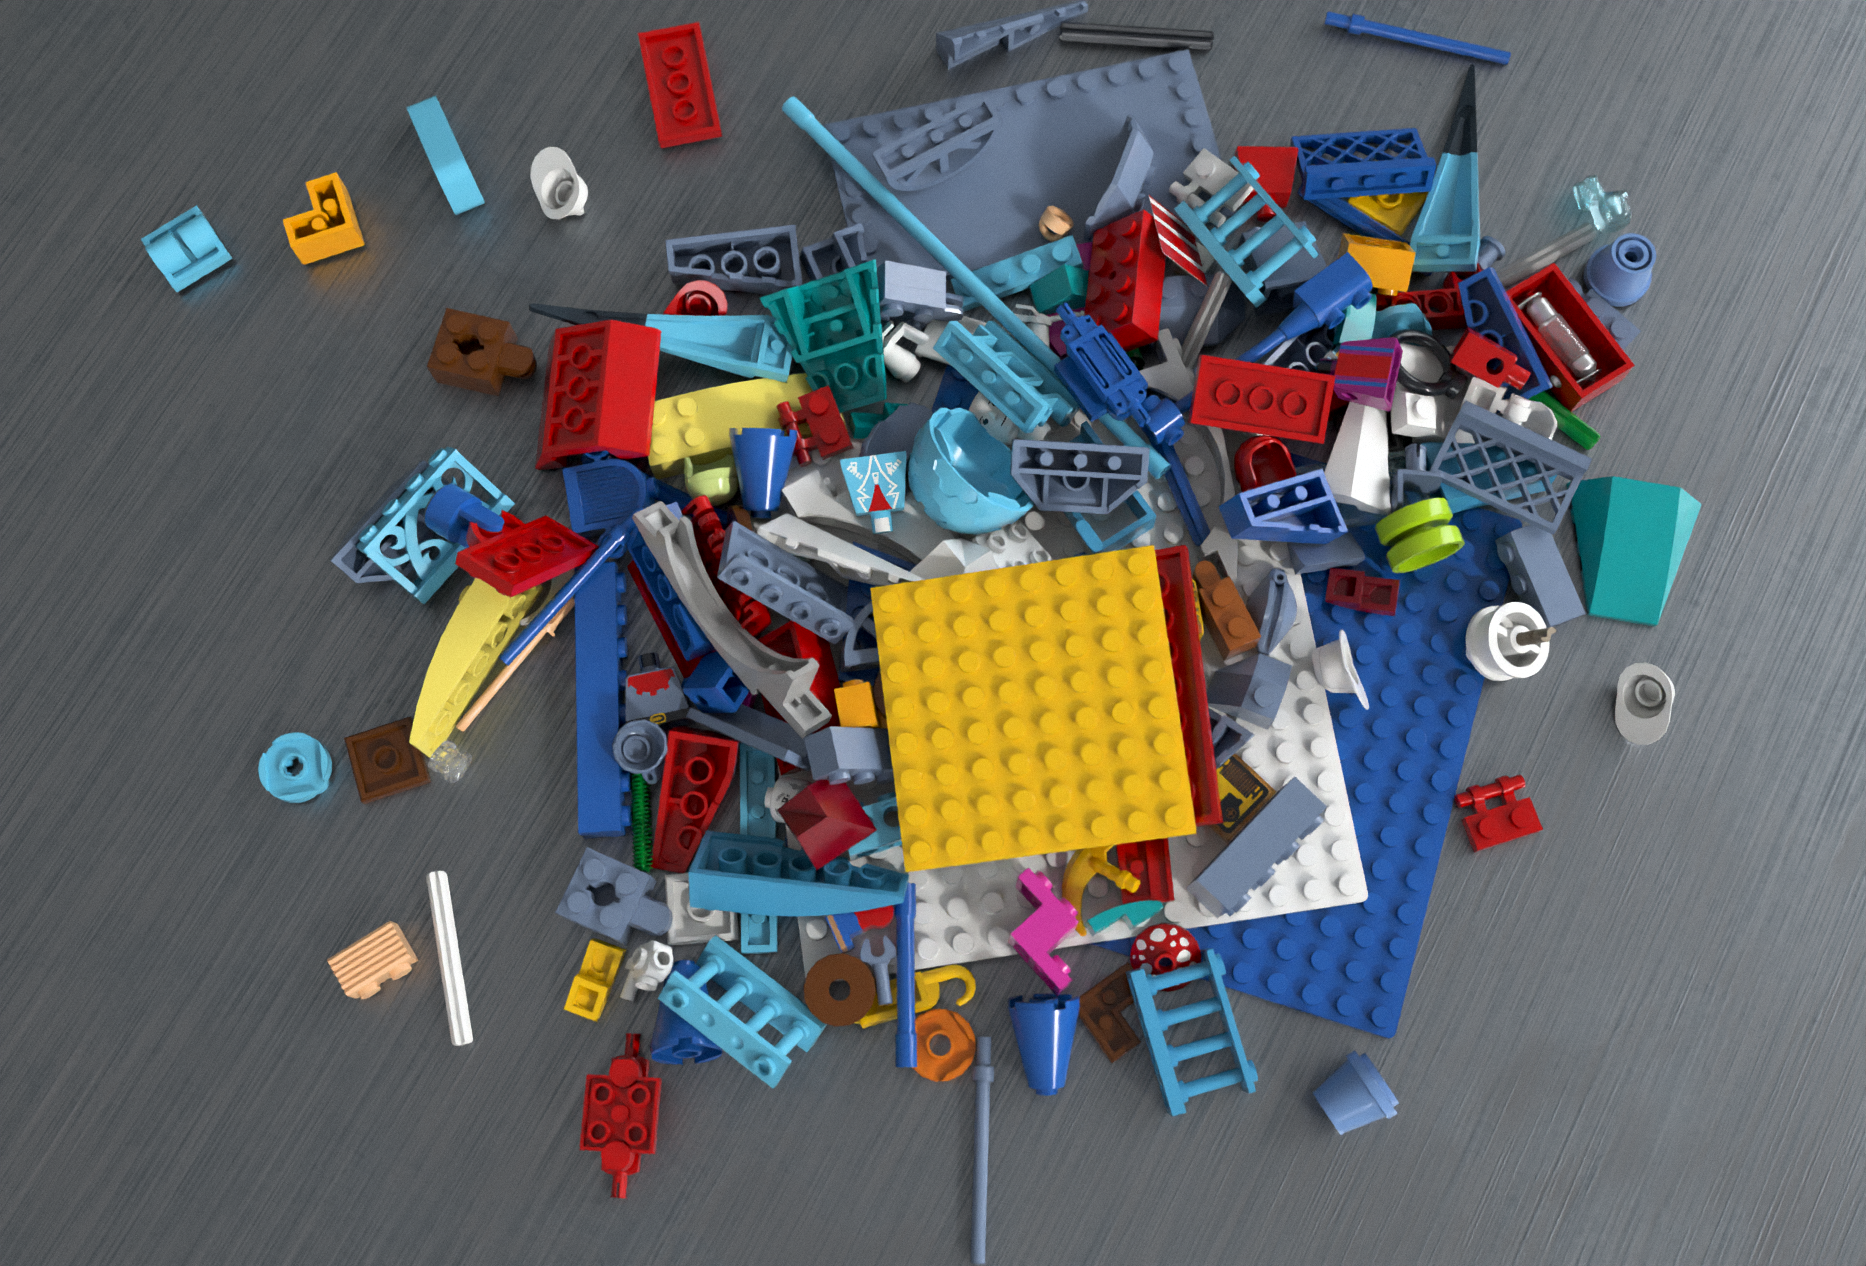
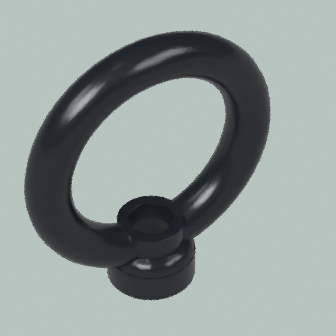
M1415 329L1399 330L1390 336L1397 338L1399 344L1411 342L1427 348L1437 357L1443 368V374L1435 383H1429L1412 376L1400 363L1397 381L1402 386L1424 396L1444 394L1453 399L1459 393L1468 377L1457 371L1456 365L1450 362L1451 353L1438 339L1426 332Z

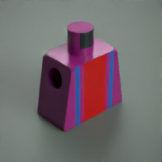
M1394 337L1346 341L1340 345L1337 360L1320 359L1317 373L1336 376L1333 389L1338 398L1391 411L1403 350L1397 338Z

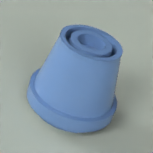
M1628 233L1618 237L1611 244L1597 249L1591 255L1584 268V281L1587 289L1594 290L1611 306L1622 307L1637 302L1646 293L1651 284V270L1656 260V250L1653 244L1642 235Z
M1355 1050L1346 1055L1347 1060L1313 1091L1314 1096L1340 1135L1384 1117H1387L1389 1120L1398 1114L1394 1107L1399 1102L1366 1053L1358 1056Z

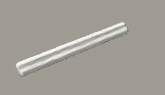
M434 871L427 874L426 880L451 1042L455 1046H462L471 1043L473 1036L446 872Z

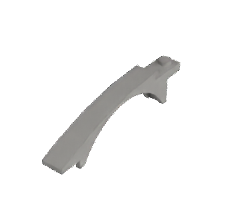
M1169 328L1159 331L1158 341L1153 342V348L1160 364L1140 370L1139 372L1148 383V388L1145 391L1146 395H1157L1160 400L1168 398L1175 404L1193 391L1195 380L1191 369L1184 367L1181 359L1183 353L1179 340L1172 338ZM1190 409L1184 414H1182L1183 418L1187 422L1189 419ZM1189 423L1200 434L1214 458L1220 480V505L1235 496L1222 429ZM1219 509L1217 521L1210 534L1201 544V550L1197 554L1199 562L1204 560L1214 561L1220 578L1224 579L1230 576L1235 584L1237 579L1238 539H1231Z
M662 501L633 514V520L680 600L714 648L753 695L761 692L801 738L826 725L832 715L809 690L819 664L813 657L795 659L776 653L755 639L745 628L742 629L741 624L720 598L706 572L697 548L692 523L684 516L678 520Z

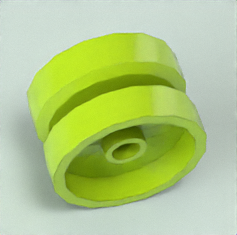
M1432 498L1408 505L1391 513L1376 524L1375 531L1380 543L1391 547L1387 552L1386 558L1392 572L1405 573L1429 566L1449 557L1464 546L1465 542L1459 528L1454 525H1447L1453 514L1445 498Z

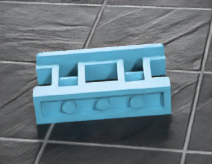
M949 321L933 347L938 354L1024 433H1032L1037 425L1039 427L1043 426L1049 416L1061 427H1066L1080 408L1061 380L995 321H988L985 327L978 325L973 335L958 321Z

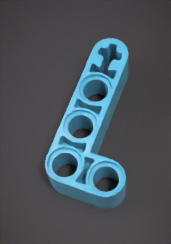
M436 95L406 107L436 177L455 215L484 204V199Z

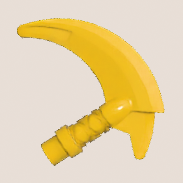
M1114 845L1076 850L1066 866L1062 881V898L1067 899L1078 912L1075 917L1079 923L1075 930L1080 936L1087 935L1081 911L1083 894L1089 880L1096 873L1104 877L1106 876L1109 880L1115 881L1116 886L1121 889H1127L1132 893L1139 887L1140 880L1133 877L1130 872L1119 870V868L1114 865L1112 866L1108 862L1107 851Z

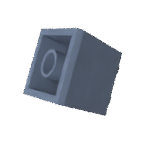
M1305 221L1294 223L1298 229L1304 225L1309 230ZM1285 225L1244 260L1245 264L1242 267L1245 274L1250 270L1254 272L1294 238V235ZM1254 227L1242 233L1238 247L1262 227ZM1316 242L1312 244L1319 254L1315 259L1303 247L1262 282L1263 286L1259 290L1267 300L1257 308L1253 305L1256 317L1295 309L1293 307L1294 290L1327 267Z

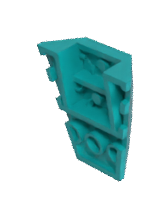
M876 259L759 298L763 306L769 308L776 320L773 323L780 335L784 334L793 350L791 354L796 363L800 362L807 374L806 380L811 389L815 391L829 385L840 413L887 399Z
M1616 476L1581 480L1571 500L1573 508L1571 510V517L1577 532L1578 541L1576 542L1578 556L1581 557L1583 569L1581 571L1587 615L1657 626L1702 504L1681 487ZM1568 482V483L1566 484L1567 489H1568V487H1569V485H1570L1571 482Z

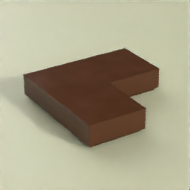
M1129 962L1079 996L1080 1008L1078 1017L1111 1064L1141 1043L1138 1036L1121 1014V1011L1134 1003L1125 973L1134 970Z

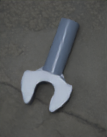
M887 936L883 937L885 951L882 956L876 957L872 955L869 939L864 940L860 950L861 961L873 967L878 1005L893 1003L887 965L891 959L896 958L897 954L894 944Z

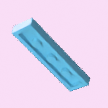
M1070 235L974 270L972 273L1000 299L1030 288L1031 284L1063 264L1081 269L1084 266L1074 237ZM955 278L951 279L955 294L963 296V306L961 307L963 312L981 306Z

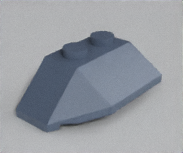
M1128 114L1086 220L1084 239L1091 240L1096 230L1132 215L1134 211L1142 210L1146 194L1142 193L1145 184L1151 185L1156 167L1152 166L1154 152L1133 115Z
M1205 275L1208 286L1204 285L1194 276L1164 277L1159 331L1169 328L1172 338H1177L1181 347L1215 275ZM1231 283L1202 346H1217L1238 325L1245 321L1244 293L1236 284ZM1153 342L1147 344V346L1153 348Z
M1012 439L1010 475L1039 510L1108 514L1137 489H1140L1147 483L1150 448Z
M421 460L390 486L347 533L331 557L330 561L356 583L393 580L356 548V545L360 542L358 537L368 525H375L384 516L381 512L394 498L398 500L407 491L405 485L415 474H422L430 466L425 460ZM441 476L442 484L448 485L449 482ZM432 486L426 491L425 494L435 493ZM426 507L419 509L418 544L427 539L442 538V536L426 526ZM403 518L396 524L397 526L402 528ZM393 534L385 536L380 543L381 553L387 558L399 557L406 550L405 547L402 549L388 547L396 543V537ZM433 546L422 550L421 555H423L427 551H430L433 548ZM409 560L394 566L405 577L413 570Z

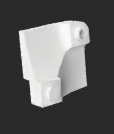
M1400 344L1403 350L1401 364L1407 372L1424 382L1435 383L1443 374V368L1437 357L1430 350L1421 346ZM1448 346L1446 348L1452 353L1455 346ZM1456 366L1457 371L1463 373L1468 378L1462 389L1453 399L1444 394L1439 396L1420 395L1408 390L1397 381L1391 407L1392 433L1411 436L1412 443H1444L1475 375ZM1458 429L1455 435L1457 443H1475L1472 434Z

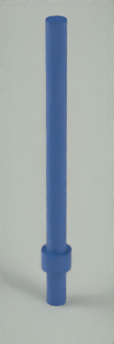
M1327 11L1324 21L1326 25L1348 29L1347 33L1360 35L1361 32L1505 65H1508L1511 52L1365 20V16L1357 14L1346 16Z
M639 505L620 525L616 523L608 532L610 536L498 656L506 665L509 666L619 545L624 546L629 541L630 534L636 525L633 520V514L643 510Z

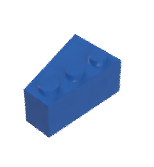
M1323 469L1239 493L1219 506L1231 539L1328 544L1348 532Z

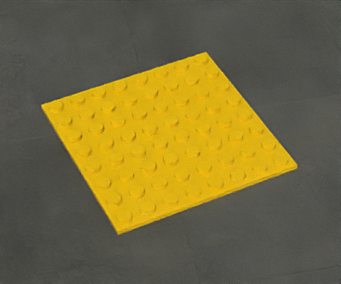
M1154 545L870 588L906 873L1197 834Z

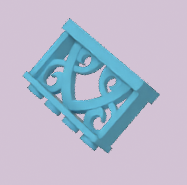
M451 447L440 448L429 458L428 463L430 466L422 474H415L406 483L405 489L407 491L398 500L394 498L383 508L381 513L384 516L375 525H368L358 537L360 542L356 545L357 549L395 580L412 597L423 604L432 597L459 567L455 564L457 553L467 548L459 543H449L442 539L433 538L418 544L419 509L427 506L429 500L434 495V493L425 494L431 486L435 492L446 486L441 482L442 474L449 468H458L464 477L462 489L470 492L474 481L490 496L486 503L481 501L482 506L500 515L501 510L508 512L515 504L467 461L460 452ZM452 476L450 484L457 485L455 478ZM402 518L403 528L396 525ZM393 534L396 537V543L388 547L392 549H402L405 547L406 552L396 558L385 557L380 550V543L385 536ZM436 546L439 549V555L434 560H431L429 558L430 551L425 552L423 555H421V551L428 547ZM409 560L418 578L412 583L394 566Z

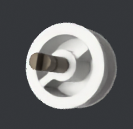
M1510 602L1501 606L1486 607L1479 610L1472 617L1466 632V656L1475 669L1490 680L1504 681L1512 678L1529 677L1537 673L1545 664L1549 652L1551 634L1557 632L1554 627L1547 628L1540 614L1534 608L1522 602Z

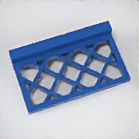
M1417 128L1291 136V147H1298L1296 164L1303 183L1301 193L1304 200L1431 191L1436 163L1433 157L1427 156ZM1410 140L1411 144L1405 146L1396 141ZM1374 142L1380 146L1373 148L1365 143ZM1334 145H1344L1348 148L1344 151ZM1301 147H1313L1317 150L1312 153ZM1389 149L1398 153V155L1394 157L1385 153V151ZM1358 151L1367 155V157L1361 159L1353 154ZM1326 153L1336 159L1331 162L1321 156Z

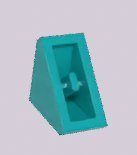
M1063 264L1031 284L1030 289L1036 311L1045 315L1054 314L1056 309L1060 305L1063 307V303L1066 302L1072 310L1085 307L1089 271Z

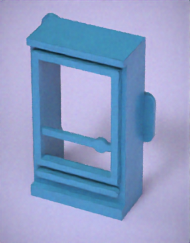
M1087 421L1081 424L1080 435L1069 441L1103 444ZM1138 490L1124 501L1138 520L1104 542L1100 540L1081 513L1063 512L1093 554L1121 549L1154 528L1156 514Z

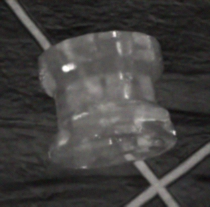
M446 740L434 751L429 759L428 767L434 772L440 771L443 773L444 779L453 784L466 773L473 757L467 752L461 753L457 750L455 743Z

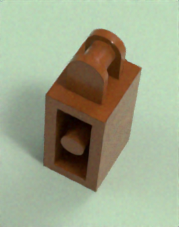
M1206 560L1200 561L1195 566L1192 580L1197 585L1202 619L1223 660L1227 661L1255 648L1261 635L1230 576L1221 579L1211 562Z

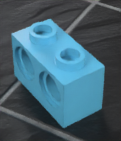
M896 792L881 795L877 798V803L864 806L863 802H859L877 831L848 849L851 861L902 845L900 825L891 827L884 821L885 816L889 812L898 811Z

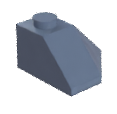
M1258 653L1214 672L1206 693L1208 706L1268 730L1275 720L1286 691L1292 665Z

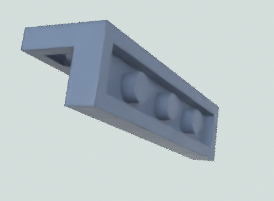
M743 704L733 713H708V715L690 707L686 715L687 718L803 770L809 772L811 768L804 738H801L788 723Z

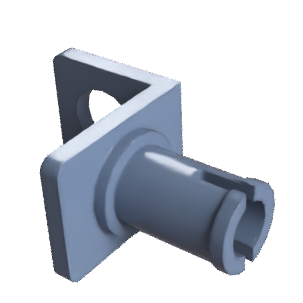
M1412 444L1405 448V469H1397L1390 484L1391 513L1400 510L1403 504V491L1434 494L1443 481V473L1426 471L1427 448L1424 445L1419 446V453H1416L1417 444Z

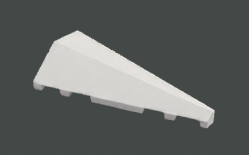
M1349 402L1324 474L1336 502L1355 505L1361 511L1388 516L1391 514L1389 493L1390 476L1388 473L1387 412L1385 410Z
M788 513L760 526L756 533L790 554L828 562L843 578L876 586L925 580Z

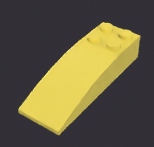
M807 374L789 375L787 383L762 378L702 389L655 401L650 456H648L654 477L659 480L683 474L685 457L690 458L692 464L703 465L718 461L726 457L727 454H733L729 428H737L738 435H742V428L781 429L778 422L780 415L776 406L779 403L788 401L792 412L802 409L798 397L813 391L806 380ZM842 412V413H840V415H841L842 420H843V422H844V425H845V427H846L845 419H844L843 412ZM808 422L798 426L803 438L806 439L813 436ZM781 429V431H784V436H788L786 430Z
M475 578L471 586H466L461 592L458 600L459 604L440 638L427 670L416 706L409 740L411 745L431 760L435 759L499 659L498 656L504 651L517 631L520 621L526 617L542 592L543 587L541 584L510 598L498 593L494 587L484 581Z

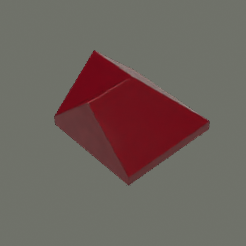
M818 780L807 786L777 810L816 870L877 831L845 782L832 785L829 783V780Z

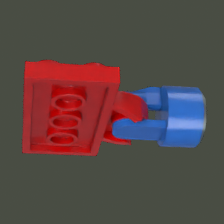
M448 484L437 490L429 500L425 510V524L429 529L452 543H459L467 547L457 553L455 564L466 570L472 577L484 581L494 587L498 593L510 598L584 564L599 548L596 544L547 515L526 524L503 510L498 515L482 506L479 498L456 484Z

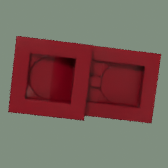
M1330 568L1325 602L1358 611L1395 616L1400 580L1365 576L1364 571Z

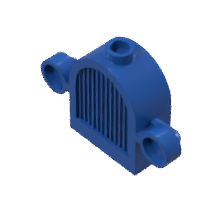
M606 450L585 453L588 457L595 460L593 463L562 469L572 531L584 538L600 536L598 540L599 547L610 536L608 532L616 523L620 525L638 505L642 509L653 505L655 498L659 497L660 494L655 477L649 478L642 470L627 461L609 459L611 453ZM627 543L624 546L620 544L609 558L617 559L622 557L627 551Z

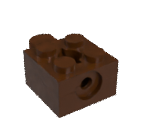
M446 308L427 368L437 383L499 396L506 375L520 379H529L537 369V361L529 347L516 344L518 338L510 322Z

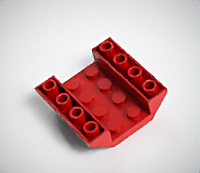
M605 320L555 330L548 348L535 469L546 470L566 467L567 455L604 450L621 460L650 456L661 330L616 320Z

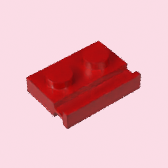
M1168 838L1115 845L1117 867L1119 870H1126L1133 877L1140 880L1139 887L1134 893L1120 888L1121 905L1139 901L1174 902Z

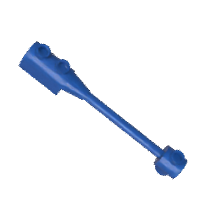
M1347 252L1294 290L1293 307L1295 309L1281 322L1277 330L1235 360L1254 363L1283 341H1288L1314 328L1318 329L1324 324L1330 329L1336 327L1345 318L1343 310L1351 304L1358 310L1370 301L1372 295L1369 291L1373 289V284L1369 275ZM1193 391L1175 404L1168 398L1160 400L1157 395L1150 396L1141 403L1142 407L1152 418L1148 424L1145 425L1144 423L1141 429L1152 443L1158 445L1165 441L1170 446L1182 438L1184 431L1181 428L1185 426L1182 414L1191 407Z

